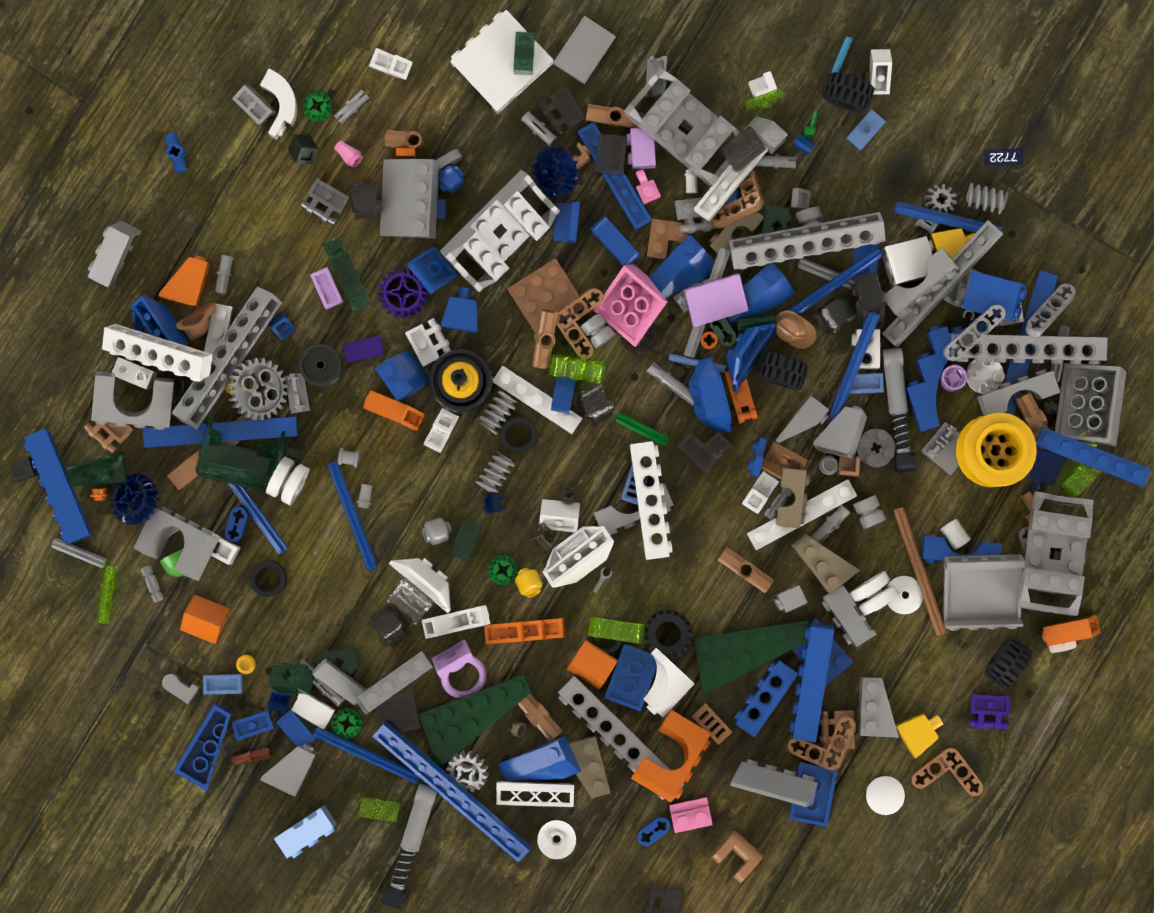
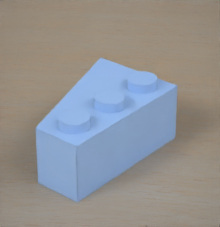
M323 805L274 839L286 858L290 856L295 858L303 852V847L308 845L310 848L319 842L318 838L325 835L326 837L334 832V827L337 823L327 807Z

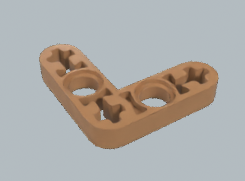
M753 169L747 175L748 179L745 178L739 185L742 197L722 206L711 219L715 227L723 228L759 211L763 207V197ZM749 185H754L752 190L746 191ZM741 207L738 213L733 214L735 208Z
M597 288L588 289L557 311V327L575 353L582 359L590 358L593 355L594 349L575 321L603 301V294ZM592 292L598 293V300L596 302L594 300L588 302L591 305L590 307L582 300L584 297L586 300L590 299ZM576 303L583 304L584 309L581 313L574 312L573 307ZM570 309V312L575 317L572 319L571 316H568L566 318L567 322L565 324L563 322L559 323V316L561 314L563 316H566L567 314H569L566 310ZM572 329H576L579 332V336L575 340H571L568 335ZM581 341L583 346H589L588 354H580L582 351L581 347L578 344L575 347L574 344Z
M850 717L841 718L828 749L809 741L791 739L788 743V750L793 755L823 768L837 770L842 765L855 733L856 722ZM849 720L852 728L846 730L845 734L849 735L848 738L838 735L839 731L841 733L844 732L843 722L847 723ZM838 738H842L845 741V746L842 749L835 747V741ZM799 741L800 746L807 748L805 756L803 755L805 751H795L794 743ZM814 748L820 752V756L816 760L810 757V751ZM833 749L835 752H841V756L836 755L835 757L837 765H832V767H830V762H828V759L833 758L835 754L831 753V750Z
M951 747L941 751L911 775L912 785L923 789L947 770H950L969 795L978 796L983 791L981 781L959 752ZM954 752L953 758L956 762L961 760V763L955 765L951 760H946L948 757L946 753ZM932 763L940 765L938 773L934 774L930 771ZM961 766L967 769L965 777L957 775V769ZM926 768L927 773L931 775L932 778L929 779V777L926 776L925 778H923V784H916V776L925 775L926 773L923 772V770ZM971 775L973 776V778L970 779L973 784L978 783V786L976 787L977 792L969 790L971 786L967 781L965 784L963 783V781L969 779Z

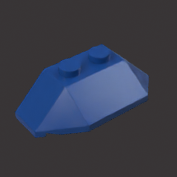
M146 295L141 296L131 305L134 330L187 346L186 335L182 330L176 328L177 322L166 306Z
M769 323L747 328L744 334L741 333L738 336L734 349L731 348L726 355L727 369L733 391L736 393L776 334L777 324Z
M713 357L700 359L689 381V392L695 406L694 412L700 422L718 434L731 432V413L719 370L714 364Z

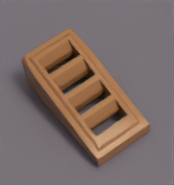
M706 703L692 715L694 720L704 730L711 733L710 737L718 745L732 733L728 726ZM707 710L709 714L700 720L699 717ZM713 716L715 719L705 726L704 723ZM718 722L720 725L711 732L709 729ZM724 728L725 731L717 738L715 734Z

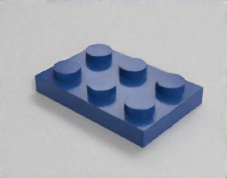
M816 618L811 622L820 624ZM834 639L825 687L853 663ZM807 642L792 649L803 663L804 658H801L803 646L806 647Z
M624 644L604 698L641 712L645 701L644 698L648 693L657 668L653 655Z
M799 762L797 776L803 777L804 774L815 777L814 781L818 782L813 805L804 807L791 803L788 819L827 827L838 770H828L819 765Z

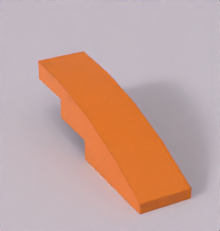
M564 618L484 625L486 644L566 637Z

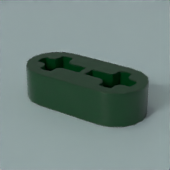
M727 317L723 318L721 322L724 327L723 329L719 324L715 325V321L709 323L723 345L732 346L736 343L738 338L737 331ZM724 330L727 332V334L733 335V337L731 338L732 342L730 340H725V337L727 335L724 332Z

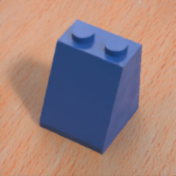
M972 271L962 309L982 314L992 305H1001L1006 313L1004 320L1016 322V318L1020 317L1022 310L1020 307L1021 300L1025 299L1027 293L1026 285ZM993 309V310H992V311H993V315H992V316L999 318V317H1000V316H999L1000 310H999V309H998V310H994V309Z
M410 350L390 357L375 368L398 402H403L429 383V377Z

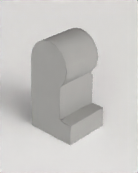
M175 673L166 675L162 680V685L167 691L187 704H191L201 689L196 683L190 687L181 681L180 677Z

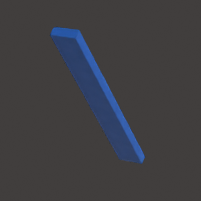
M1039 270L1018 336H1029L1025 330L1027 322L1053 294L1058 279L1057 275ZM1042 313V314H1040V315H1041L1043 318H1045L1046 313ZM1028 344L1025 348V351L1028 355H1030L1033 349L1032 346ZM1010 359L1003 384L1006 382H1011V385L1018 383V378L1027 375L1032 359H1025V363H1013V359ZM1017 391L1011 396L1008 401L1007 411L1004 413L1014 415L1017 406L1015 398L1021 394V391Z
M297 417L200 424L198 429L189 425L169 426V428L165 427L164 430H157L154 427L143 428L144 448L298 436Z

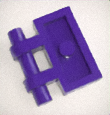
M971 694L970 713L977 714V719H969V727H976V729L982 730L983 728H993L997 731L1008 729L1009 723L1001 721L1002 716L1010 715L1011 697ZM984 714L995 715L994 721L984 720Z

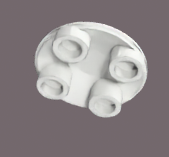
M975 358L969 363L966 370L968 385L972 390L982 394L981 391L993 388V391L997 390L1005 378L1002 365L999 362H994V358H987V362H976Z
M881 776L874 779L868 785L866 799L873 811L882 815H889L901 808L905 799V793L898 780L889 776Z

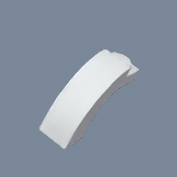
M268 69L260 86L263 90L273 94L279 101L280 109L278 116L268 132L271 137L277 140L279 136L282 137L285 133L286 124L293 127L297 117V100L288 82L275 71Z
M486 605L422 620L426 639L490 624Z

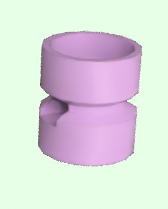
M958 365L948 366L941 373L939 379L940 386L950 392L962 388L967 381L966 371Z

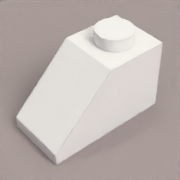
M890 49L871 50L870 84L875 88L873 94H890L892 71Z

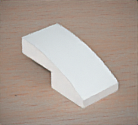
M376 48L369 67L406 80L413 62Z
M442 408L424 445L441 453L459 416Z
M763 470L742 504L758 514L780 480Z

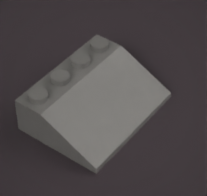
M388 159L383 161L380 236L436 237L439 161L433 159Z
M1064 363L1055 432L1083 443L1116 447L1126 371L1116 366ZM1086 431L1087 434H1085L1084 436H1079L1080 434Z
M747 759V762H741L730 786L807 807L813 805L818 782L814 781L815 777L803 774V777L795 776L796 772L785 769L784 772L777 771L776 766L766 764L765 767L758 765V761Z

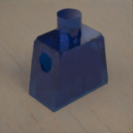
M1037 449L1034 465L1024 477L1032 480L1029 491L1041 492L1043 483L1055 484L1065 456Z

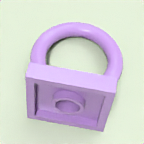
M465 639L431 658L436 672L441 678L443 688L451 696L462 698L481 691L484 687L487 677L485 666L472 655ZM465 663L473 664L479 672L477 684L466 691L454 689L449 683V673L460 670Z

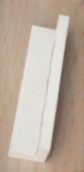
M497 781L496 805L574 807V783ZM501 791H511L514 796L509 801L501 800ZM522 791H529L533 797L529 801H523L518 795ZM541 792H549L553 797L547 802H542L537 795ZM561 792L570 793V802H561L556 796Z

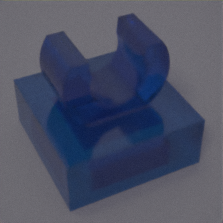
M500 493L483 494L485 513H497L506 509V506H500V499H505V496L500 495Z
M272 692L267 708L270 709V714H273L274 710L280 711V716H283L290 704L291 696Z

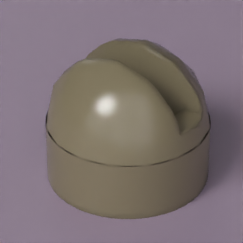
M520 721L511 723V734L521 738L526 731V724Z

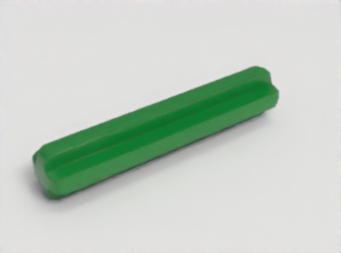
M619 413L615 419L617 423L662 446H665L669 440L668 436L622 413Z

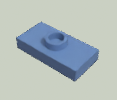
M871 109L846 139L861 151L886 121Z
M883 373L857 374L849 394L883 393Z
M242 674L203 675V695L243 693Z

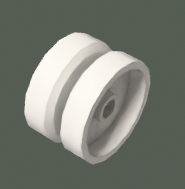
M284 456L270 479L266 493L277 497L282 492L281 501L292 505L305 484L310 468L299 464L294 469V460Z
M885 571L875 575L849 592L854 602L866 598L858 607L864 616L881 609L899 595L895 586H888L882 589L890 580Z

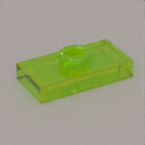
M777 89L746 100L744 104L745 109L749 111L757 107L761 109L767 108L772 105L771 102L782 99L784 94L782 89Z
M361 797L358 817L397 822L400 803Z

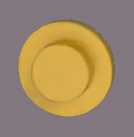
M243 655L238 658L236 667L240 673L249 674L254 671L256 662L252 656Z

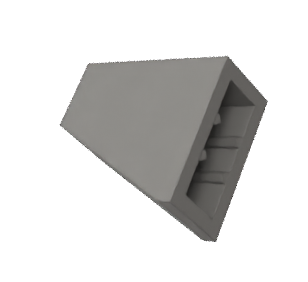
M758 116L743 130L751 138L753 137L768 147L767 153L770 156L784 143L788 135L774 121Z
M852 406V408L844 407L814 441L813 445L817 451L854 459L867 420L863 409L857 406Z
M308 744L298 745L266 772L260 780L295 797L305 780L317 752L313 751L314 747Z

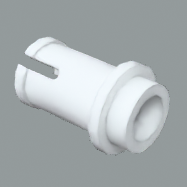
M690 169L686 170V174H684L686 176V193H698L697 175Z

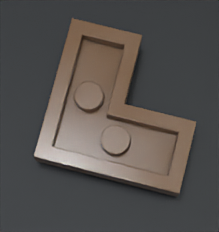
M652 219L647 257L666 260L668 241L682 243L688 237L687 232H680V225H685V223Z

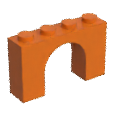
M673 710L667 714L658 731L681 746L684 752L683 766L676 770H666L644 757L631 777L634 781L669 802H672L675 798L679 799L684 790L681 788L683 783H687L693 774L690 770L693 766L696 767L702 758L699 754L702 750L705 751L711 742L708 740L711 733Z

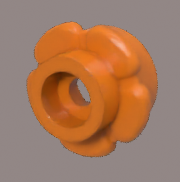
M107 488L92 489V495H90V497H94V501L106 500V496H109Z

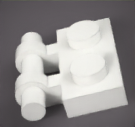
M434 318L428 321L430 326L428 330H425L421 324L405 333L423 367L439 358L437 351L442 349L446 353L451 350L448 339L445 340L441 332L442 328L440 324L436 323ZM432 334L435 335L438 341L436 345H433L429 338Z

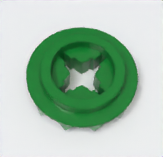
M316 91L309 93L304 98L302 109L304 115L309 120L321 122L331 115L333 104L327 94ZM313 100L317 101V103H322L320 106L322 113L317 109H312L314 107Z
M498 555L490 561L488 575L494 583L508 585L517 577L518 565L512 557ZM498 563L503 567L510 565L506 570L508 577L504 576L503 573L496 576V573L500 570Z
M343 708L333 716L332 729L337 736L343 739H351L361 731L362 718L356 710ZM349 715V722L355 726H349L345 732L344 725L339 723V721H345Z

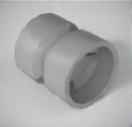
M820 206L796 213L798 223L802 227L824 223L820 220L823 217Z
M601 313L596 314L580 327L586 336H591L590 341L596 349L616 335L610 326H605L606 320Z
M876 495L853 504L856 513L861 515L859 520L863 529L886 520L883 510L878 509L880 504Z

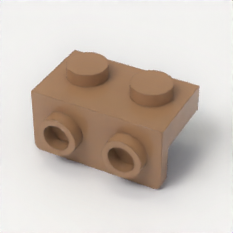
M773 442L763 459L761 469L781 479L782 467L803 469L808 460Z

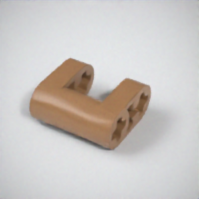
M734 830L716 849L711 858L719 864L731 850L744 860V863L733 875L741 883L759 864L764 855Z

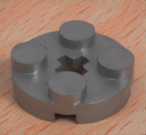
M868 430L861 435L856 450L857 455L868 466H884L894 457L895 442L892 436L885 430ZM873 443L881 446L877 454L875 451H871Z

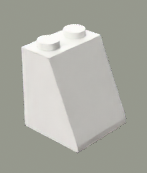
M927 236L883 248L881 251L883 253L882 259L891 288L895 285L900 286L926 278L928 273L927 259L932 256V251H934L931 240L928 241Z

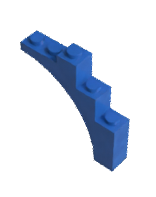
M979 321L976 327L979 332H983L986 330L987 325L985 322L980 323ZM941 325L931 327L930 332L926 335L933 355L930 352L919 356V360L915 361L922 383L919 380L908 383L909 387L906 388V395L919 432L940 426L936 409V393L938 381L948 361L943 355V350L951 342L952 334H960L964 330L962 326L950 329L951 333H949L947 326L943 328Z

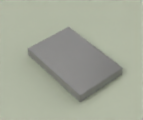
M584 16L553 64L585 85L616 39V36Z

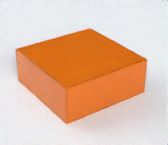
M396 148L397 159H416V149Z

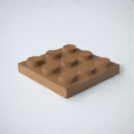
M556 258L507 288L534 333L538 328L540 309L559 311L579 297V294ZM576 303L573 307L575 313L584 309L582 303ZM570 309L566 310L569 313L566 316L562 314L559 316V323L564 322L568 316H573Z

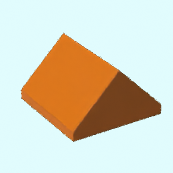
M194 594L184 612L180 630L216 644L230 608Z
M585 640L567 667V670L599 690L618 660Z

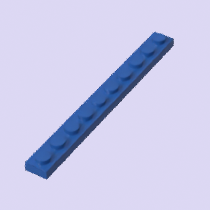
M387 721L374 733L373 737L431 788L437 791L438 794L517 862L530 851L532 847Z

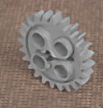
M252 358V362L245 360V364L239 363L240 369H233L236 375L229 376L233 383H227L228 386L232 387V390L227 391V393L233 395L229 401H235L232 407H239L237 413H244V418L251 417V420H256L257 418L258 420H264V417L271 418V414L276 415V409H282L280 402H286L282 398L283 395H288L284 391V388H287L288 385L283 384V381L287 378L280 376L283 370L276 371L278 365H272L271 360L265 362V358H260L259 361L257 358ZM262 372H264L265 374L264 381H262L260 377ZM245 379H247L249 382L247 388H245L244 386ZM269 390L272 393L271 399H268L267 392ZM252 397L255 399L254 406L250 403Z

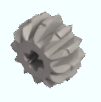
M935 184L934 190L930 188L927 190L929 195H925L924 199L930 202H927L925 207L931 206V210L942 211L948 214V211L952 212L954 210L952 205L957 204V201L952 199L957 195L956 193H949L952 191V187L945 190V184H942L941 188ZM939 196L945 199V201L942 204L941 202H937Z

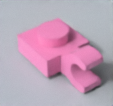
M643 169L637 171L635 174L640 185L636 187L642 204L645 205L660 198L661 196L654 180L648 181Z

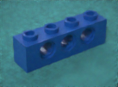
M779 660L776 663L773 661L767 669L769 673L766 678L762 677L756 685L758 689L755 694L751 693L745 701L746 707L744 710L740 709L734 717L736 719L735 724L753 737L757 735L798 675L797 672ZM774 676H778L781 680L780 685L777 687H773L770 683L771 678ZM763 692H768L770 695V699L766 703H762L759 698ZM750 709H758L759 715L757 718L752 719L749 717Z

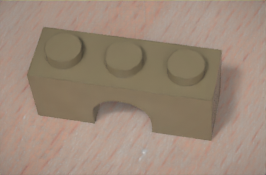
M738 207V208L735 210L734 214H735V213H738V212L740 211L741 207ZM755 212L723 227L722 229L724 230L719 235L716 233L709 240V243H711L709 249L716 255L720 248L730 250L728 240H733L732 232L734 230L744 229L749 234H752L764 217L759 212Z
M782 467L780 487L791 489L794 493V500L787 506L778 505L777 526L800 528V524H804L805 513L802 512V506L806 505L807 494L804 493V489L809 484V474H806L807 471L804 469Z

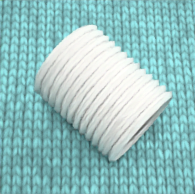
M958 519L951 521L940 529L953 550L960 548L971 540Z

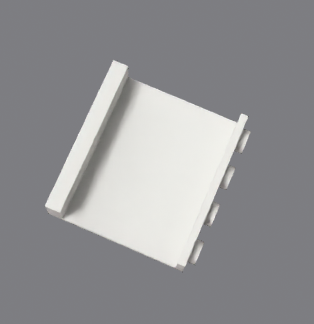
M507 10L503 13L500 11L493 18L494 21L489 26L488 24L483 26L479 31L480 34L476 38H470L465 44L466 47L462 51H456L451 56L452 60L450 61L451 65L456 67L486 99L497 115L553 64V59Z

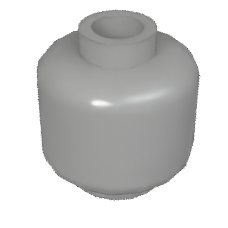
M442 518L427 521L424 524V528H422L425 541L431 545L448 541L449 533L452 532L450 523L445 522Z

